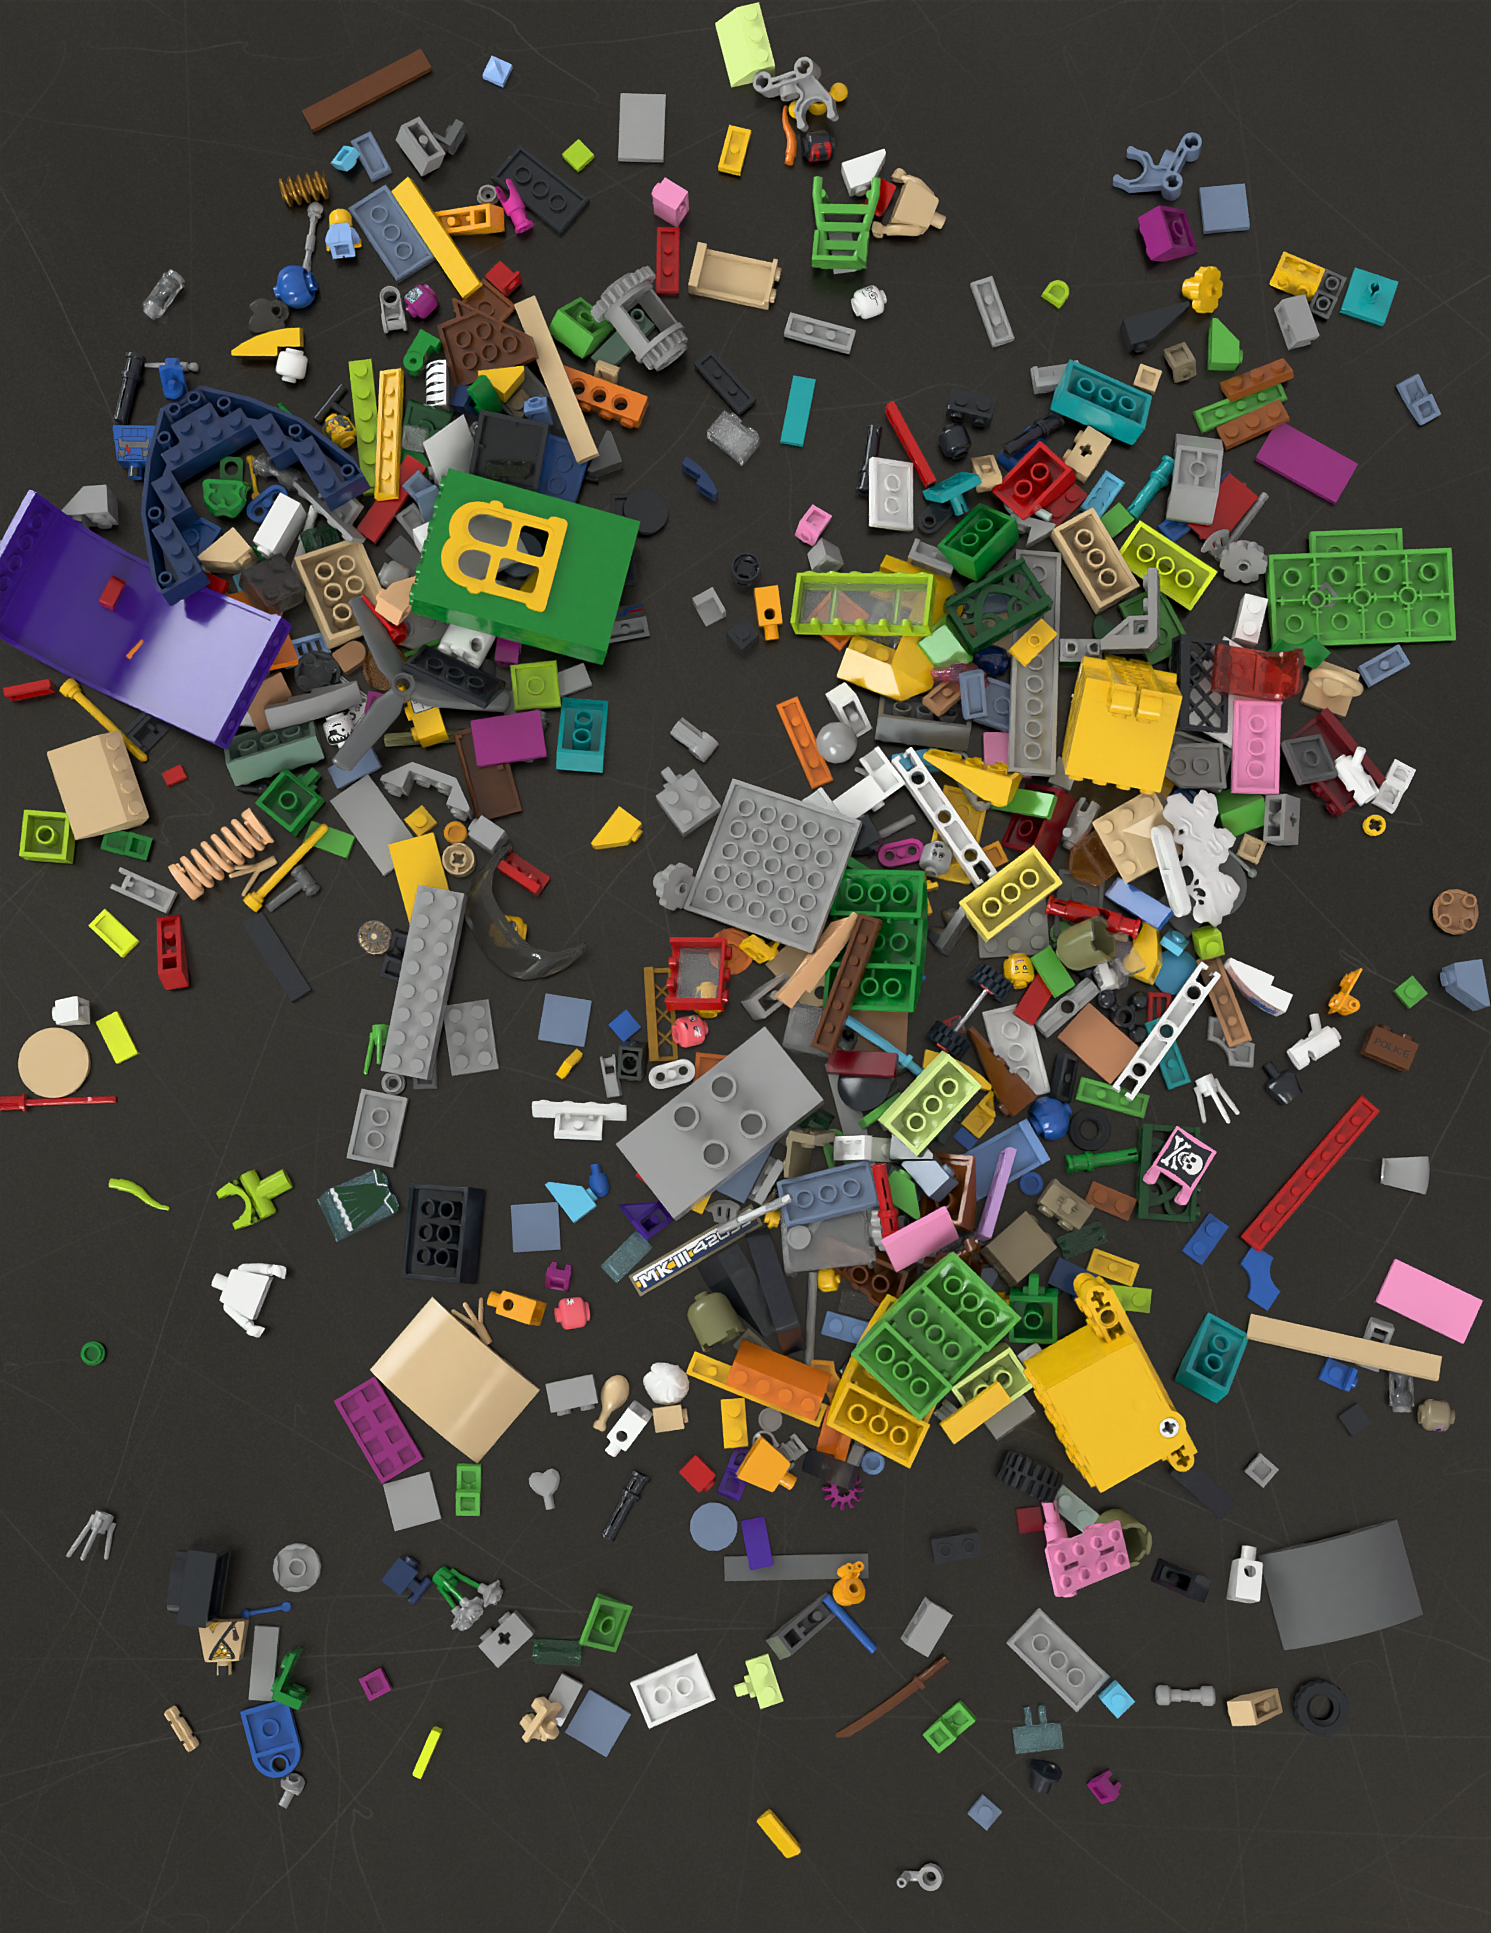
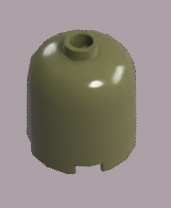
M1096 916L1063 930L1057 939L1056 955L1058 959L1069 969L1075 971L1111 961V958L1116 956L1117 947L1114 936L1109 937L1106 930L1109 927L1108 923L1102 917Z
M704 1291L694 1297L696 1301L688 1309V1320L703 1352L712 1350L711 1346L717 1342L723 1345L740 1335L739 1332L746 1330L731 1302L722 1293L714 1292L708 1294L707 1291Z
M1122 1509L1105 1511L1098 1517L1095 1524H1107L1114 1520H1119L1130 1567L1137 1566L1145 1553L1147 1555L1150 1553L1152 1546L1151 1533L1145 1525Z

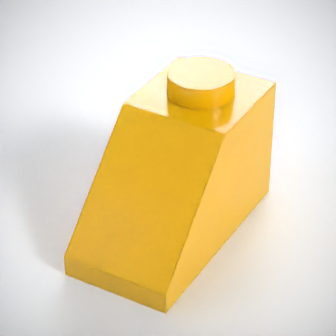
M619 806L591 842V845L597 850L629 845L631 841L636 842L643 833L641 830L642 823Z

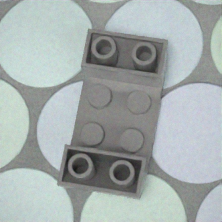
M1176 434L1173 454L1175 461L1166 520L1212 526L1219 494L1223 459L1222 440Z
M411 762L382 775L380 779L388 793L397 797H401L402 794L408 796L414 780H416L417 784L429 788L430 785L438 788V792L449 796L446 805L450 809V813L453 814V817L462 821H466L467 818L474 819L469 802L455 777Z

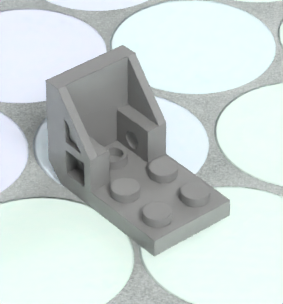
M1148 568V574L1143 575V587L1145 592H1148V598L1143 599L1145 615L1128 616L1100 640V650L1103 654L1152 653L1160 645V573L1157 568ZM1144 627V632L1139 633V629Z

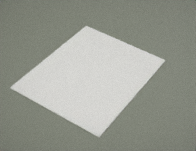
M463 414L423 442L439 486L442 475L447 476L449 468L469 474L474 441Z

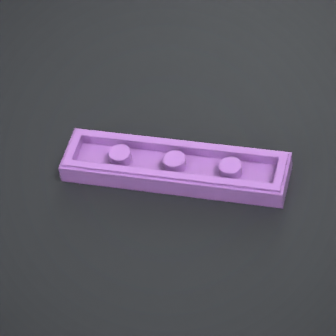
M1008 1147L1000 1151L976 1233L977 1240L984 1242L992 1237L1017 1149Z

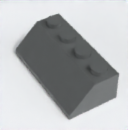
M880 694L875 740L898 742L906 745H921L929 748H944L952 751H967L972 719L965 720L963 718L962 703L960 701L938 717L922 704L924 698L922 696H913L909 700L899 702Z

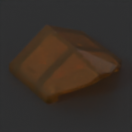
M1096 830L1071 847L1068 868L1076 880L1093 886H1099L1118 871Z

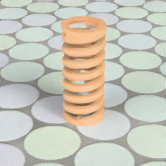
M250 808L242 812L241 816L251 834L237 819L231 820V825L240 840L227 827L223 826L221 828V832L231 849L217 834L211 835L210 838L221 857L205 841L201 842L200 846L211 864L196 849L190 851L201 872L186 856L180 858L185 869L181 868L179 863L168 866L174 878L192 900L197 899L204 893L203 885L208 888L214 886L213 877L217 880H223L225 877L223 870L228 873L234 872L233 862L242 866L245 862L243 854L248 858H253L255 855L253 847L262 851L267 843L275 842ZM186 871L188 872L192 881L184 874Z

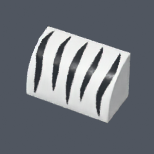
M437 360L430 362L426 365V404L449 411V367L447 361Z

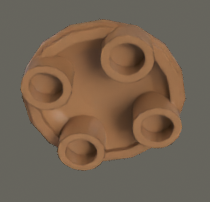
M1450 889L1442 892L1435 900L1433 917L1443 931L1453 935L1464 934L1472 930L1477 923L1479 912L1477 899L1473 894H1468L1459 889Z

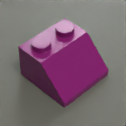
M1159 205L1138 218L1140 232L1147 246L1146 252L1151 260L1166 262L1198 252L1184 209Z

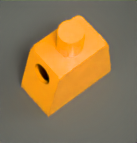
M778 585L755 588L754 598L758 627L764 628L765 640L779 639L778 626L782 625V614ZM771 611L773 619H766L765 612Z
M504 1290L501 1294L491 1291L487 1300V1305L497 1308L496 1314L540 1326L547 1306L545 1302Z
M759 1435L736 1472V1476L739 1479L770 1492H774L778 1484L791 1490L797 1480V1477L787 1472L791 1465L790 1461L761 1435Z

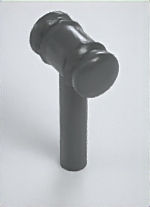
M298 865L291 871V875L295 877V883L265 904L270 912L301 889L305 891L307 896L314 895L320 889V886L316 884V880L305 869V865Z

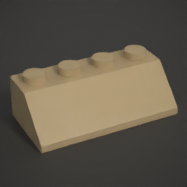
M1093 507L1052 530L1051 540L1058 552L1061 553V557L1096 615L1117 604L1139 588L1140 585Z

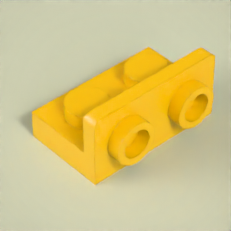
M1283 251L1269 284L1294 296L1305 294L1307 301L1311 302L1319 287L1325 268Z

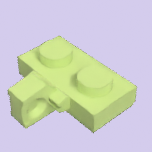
M769 1654L746 1660L749 1675L744 1676L745 1682L734 1685L737 1697L748 1693L751 1698L757 1696L760 1709L783 1702Z

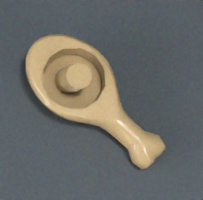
M612 1376L603 1385L601 1390L602 1411L599 1418L593 1424L595 1429L602 1432L605 1431L607 1427L606 1422L610 1414L621 1407L628 1399L629 1383L624 1376Z

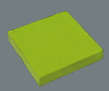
M556 660L510 665L515 712L561 707Z

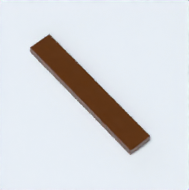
M419 49L302 110V113L314 133L431 72L432 67L423 51Z
M859 913L811 1047L834 1055L880 932L882 920Z

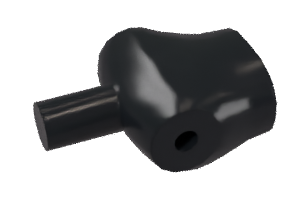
M1272 1061L1264 1065L1272 1077L1265 1085V1088L1282 1106L1303 1092L1296 1075L1291 1069L1279 1072Z

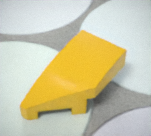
M992 1090L986 1094L960 1124L977 1140L992 1125L996 1117L993 1103L994 1092Z

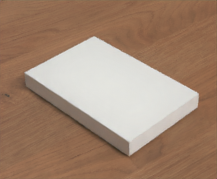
M877 457L869 459V526L906 532L913 530V463Z
M697 1653L630 1682L648 1728H652L716 1700Z

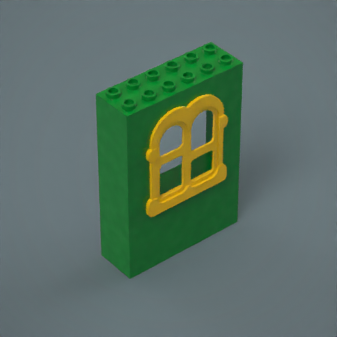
M449 468L447 476L442 475L439 495L435 499L433 517L430 518L427 539L424 540L421 551L422 562H418L416 568L415 583L417 584H412L409 605H412V614L603 665L640 521ZM486 514L510 521L512 528L507 545L500 547L474 539L468 530L470 519L475 515ZM523 526H530L548 532L549 537L542 557L517 551L516 546ZM477 550L488 553L491 556L484 580L468 577L460 571L458 560L465 551ZM506 558L537 567L539 574L534 592L526 593L496 584L495 578L501 559Z

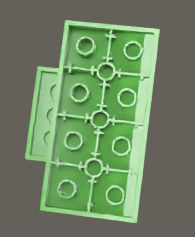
M1402 528L1313 531L1309 533L1310 553L1267 556L1268 564L1265 579L1272 647L1279 639L1290 644H1299L1312 636L1323 646L1456 640L1452 548L1403 550ZM1325 582H1328L1339 597H1333L1327 588L1322 591L1317 589ZM1312 594H1316V597L1321 602L1319 606L1310 597ZM1331 601H1338L1331 607H1322L1331 604Z

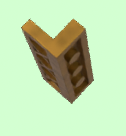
M644 967L650 1063L678 1060L677 1043H675L673 1036L672 1042L668 1039L672 1033V1026L675 1025L676 1021L675 1010L670 1012V1019L666 1015L668 1009L663 1013L656 1007V1000L662 994L669 998V995L664 992L667 989V984L663 989L655 984L654 974L668 973V978H670V967ZM655 988L660 991L657 996L655 995ZM657 1011L661 1014V1016L658 1019ZM663 1017L671 1023V1030L665 1036L657 1028V1024ZM658 1034L663 1038L659 1043ZM666 1040L673 1047V1056L659 1057V1047Z

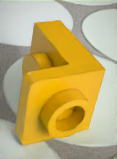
M753 934L744 939L739 948L758 964L775 958L779 952L777 947L780 943L772 941L765 944L762 938Z

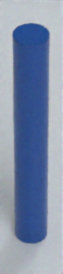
M830 1594L823 1598L822 1601L870 1653H873L878 1646Z

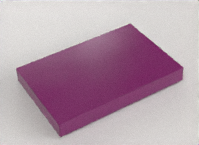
M540 710L471 721L478 768L547 757Z

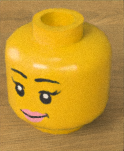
M1014 953L1009 955L1008 959L1004 961V978H1007L1013 984L1014 989L1027 988V984L1034 980V965L1031 959L1027 957V954Z

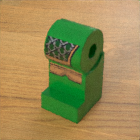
M420 329L403 359L404 366L411 376H420L424 373L426 369L425 364L432 352L434 351L439 354L443 348L441 340Z

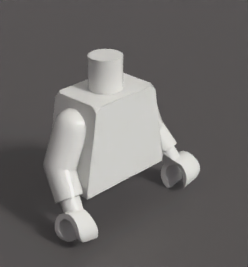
M251 1263L241 1264L238 1269H232L229 1277L216 1273L211 1286L223 1291L220 1301L224 1303V1311L241 1327L247 1330L246 1333L248 1335L259 1338L265 1328L254 1325L253 1320L257 1319L273 1279L272 1275L285 1279L286 1267Z

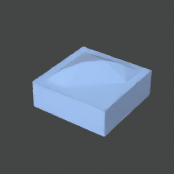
M491 56L482 77L489 82L504 87L513 69L512 64Z

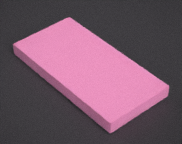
M1237 699L1233 701L1231 793L1279 794L1280 701Z
M1394 1259L1375 1302L1464 1344L1483 1300Z

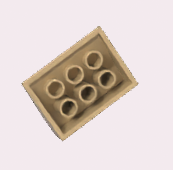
M345 540L295 557L293 563L294 572L327 649L341 646L363 636L349 600L356 596L366 595L376 607L378 602L376 596L382 589L363 544L359 542L350 543Z
M120 731L96 735L47 752L75 840L142 826L149 818Z

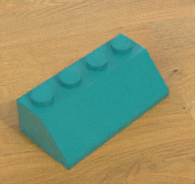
M1070 359L1054 392L1050 409L1133 445L1145 430L1152 396Z

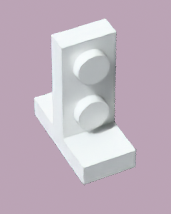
M867 1135L836 1136L833 1160L892 1162L889 1160L891 1138H877Z

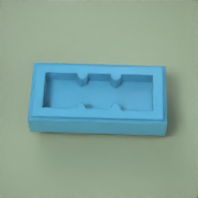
M1106 470L1081 505L1080 510L1085 512L1093 507L1099 518H1101L1125 482Z

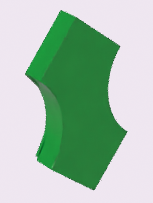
M1312 636L1299 644H1290L1279 639L1264 656L1274 666L1284 671L1293 665H1306L1316 669L1331 652Z

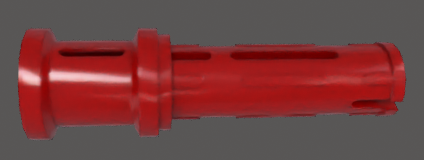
M886 1163L871 1165L880 1207L877 1216L881 1219L882 1238L900 1230L897 1219L899 1212L893 1205Z

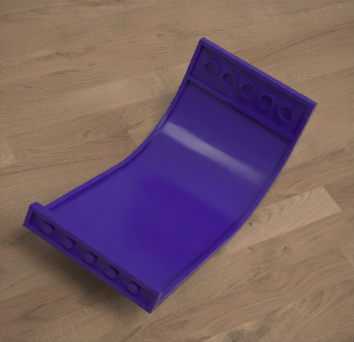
M29 489L0 541V639L100 693L221 748L228 749L293 625L277 614H268L207 587L201 588L173 606H170L151 577L149 562L127 552L87 529L37 492ZM112 575L127 582L114 611L99 605V599ZM142 639L144 642L138 648V650L132 655L131 659L126 657V655Z

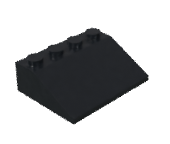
M410 1183L401 1278L476 1284L484 1189Z

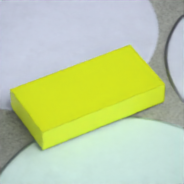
M106 909L88 925L122 958L140 942Z
M116 1011L96 1022L116 1064L139 1054L119 1012Z
M435 1726L431 1730L412 1773L414 1777L421 1779L424 1775L443 1729Z

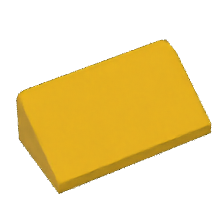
M768 1809L757 1819V1823L786 1858L796 1856L801 1852V1845L772 1810Z

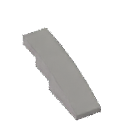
M356 680L314 688L311 690V693L288 697L287 702L266 705L264 710L270 730L343 711L363 703Z

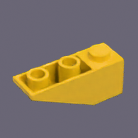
M1142 921L1143 927L1140 933L1137 934L1136 939H1133V948L1130 954H1127L1124 958L1123 971L1132 978L1153 985L1163 965L1162 945L1159 944L1161 941V930L1158 931Z

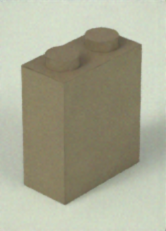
M1025 1211L980 1250V1253L1008 1286L1012 1287L1053 1252L1057 1246L1054 1244L1053 1238L1039 1227L1037 1219Z

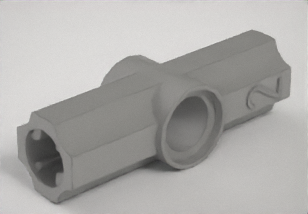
M1088 977L1083 979L1036 1020L1034 1025L1042 1035L1048 1038L1099 994V989ZM1067 1001L1072 1004L1073 1010L1071 1013L1067 1014L1062 1011V1002Z

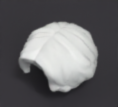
M655 1363L651 1366V1372L643 1378L645 1389L656 1404L674 1405L679 1403L689 1390L690 1382L687 1375L678 1365Z

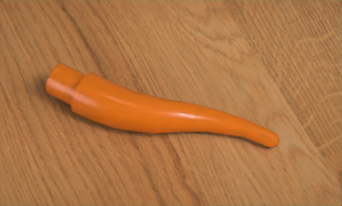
M785 105L782 114L783 128L787 138L785 164L793 165L797 155V139L795 132L789 124L787 116L788 106Z

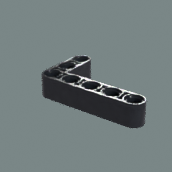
M768 1227L746 1233L745 1235L784 1356L807 1349Z

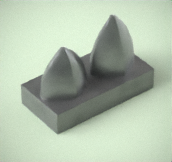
M961 906L959 909L949 908L942 910V918L947 925L946 928L931 926L927 930L929 940L946 956L950 955L970 925V921Z

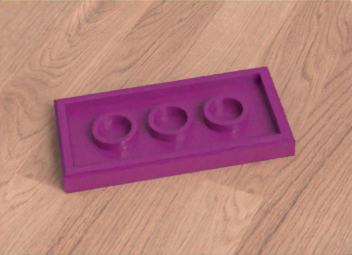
M1286 423L1271 430L1255 458V461L1334 505L1358 465L1356 462Z

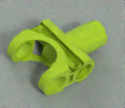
M254 1169L229 1182L216 1194L219 1199L236 1194L244 1199L246 1204L245 1211L239 1217V1220L232 1223L235 1230L274 1214L276 1209L271 1199L293 1188L284 1169L263 1180H260ZM238 1179H240L245 1190L237 1186L239 1184ZM255 1209L260 1217L259 1220L255 1217Z

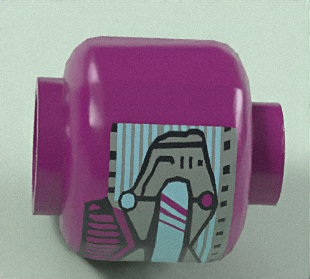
M417 284L404 297V301L407 304L405 310L413 318L419 316L425 319L438 306L436 300L438 296L427 284L424 286Z

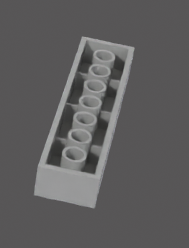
M418 885L381 1071L432 1080L468 901V895L464 893Z

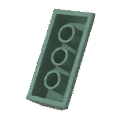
M315 720L274 730L268 728L261 733H258L257 730L234 736L228 749H224L226 765L235 786L247 785L264 777H272L285 768L291 771L299 766L316 763L325 758Z

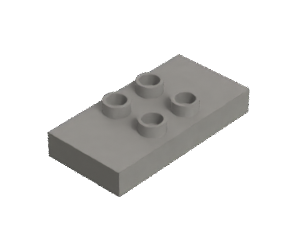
M763 1027L616 1143V1145L670 1215L677 1221L824 1105L825 1102L767 1028Z

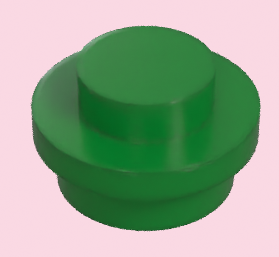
M88 1342L81 1350V1358L88 1365H97L105 1358V1348L99 1342Z

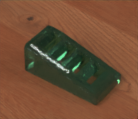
M331 525L306 529L300 534L305 553L342 542L339 540L336 531L338 529ZM328 532L331 533V536H332V539H333V542H334V543L331 542V539H330V536H329V533H328ZM320 534H321V536H322L324 545H322V542H321V539H320V536H319Z

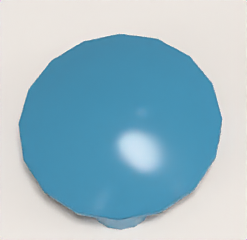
M1170 950L1162 952L1163 965L1155 980V984L1161 992L1177 995L1196 969L1197 963L1186 951H1183L1178 957Z

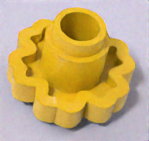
M1201 266L1196 271L1195 277L1186 279L1183 283V296L1193 300L1192 307L1197 313H1212L1218 307V299L1222 296L1223 282L1220 280L1221 272L1217 267Z

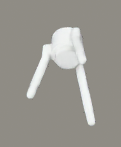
M1212 1073L1195 1081L1197 1087L1193 1089L1197 1096L1203 1123H1206L1202 1094L1205 1097L1212 1095L1226 1123H1230V1119L1216 1092H1219L1234 1113L1239 1115V1110L1221 1087L1218 1079H1214Z

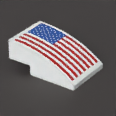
M1232 958L1222 963L1229 981L1249 1001L1276 1017L1286 1012L1293 995L1271 986L1274 976Z

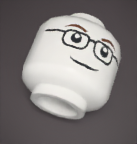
M874 285L857 290L854 293V298L851 299L854 313L863 319H869L881 314L884 311V304L887 303L884 291H879Z

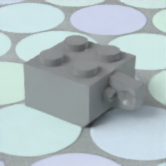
M669 767L661 772L667 783L663 785L665 790L656 795V800L683 837H686L720 812L721 805L694 769L684 776L681 774L675 776Z

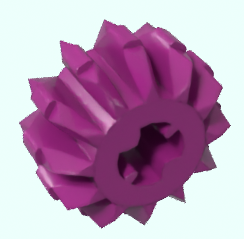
M857 1478L855 1485L861 1482L860 1478ZM828 1481L826 1482L831 1484V1486L822 1487L823 1491H831V1493L824 1496L825 1500L834 1497L831 1506L834 1508L839 1501L841 1510L845 1508L844 1502H848L849 1507L853 1508L854 1505L851 1499L853 1498L858 1502L861 1500L855 1492H863L862 1487H854V1491L849 1490L847 1494L843 1492V1495H839L838 1485Z

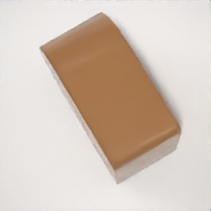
M350 641L332 653V656L344 673L349 675L366 662L368 653L361 642Z

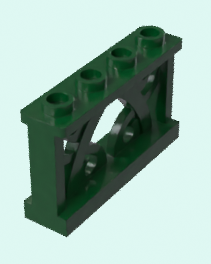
M1023 557L1018 560L1014 558L1008 561L1003 569L991 571L984 577V580L979 583L973 582L962 593L958 595L954 593L946 598L943 611L947 614L968 646L972 656L1052 609V599L1046 594ZM1021 574L1025 578V585L1021 590L1016 589L1019 580L1015 583L1009 581L1012 575ZM1029 586H1031L1039 600L1035 601L1025 593ZM989 594H1001L1012 597L1007 607L1008 618L1004 620L1000 616L991 613L982 615L983 606ZM1017 600H1019V602L1016 604V606L1019 605L1022 607V610L1018 612L1012 609L1013 604ZM963 604L969 605V610L963 611V613L966 615L974 614V617L970 619L959 617L957 608ZM992 619L995 621V625L993 627H988V621L982 623V621ZM974 623L976 637L972 638L964 625Z
M1140 1124L1135 1219L1194 1223L1195 1219L1199 1218L1200 1204H1196L1197 1194L1201 1192V1180H1199L1187 1202L1186 1210L1181 1214L1172 1211L1169 1206V1200L1172 1199L1173 1203L1180 1207L1174 1199L1183 1186L1177 1183L1167 1191L1162 1180L1158 1178L1155 1183L1160 1186L1162 1195L1159 1196L1158 1189L1153 1193L1150 1190L1152 1184H1147L1143 1181V1177L1154 1163L1152 1154L1154 1152L1159 1154L1166 1142L1152 1137V1132H1173L1176 1126ZM1178 1126L1203 1143L1204 1135L1200 1133V1127ZM1164 1203L1167 1214L1148 1213V1207Z

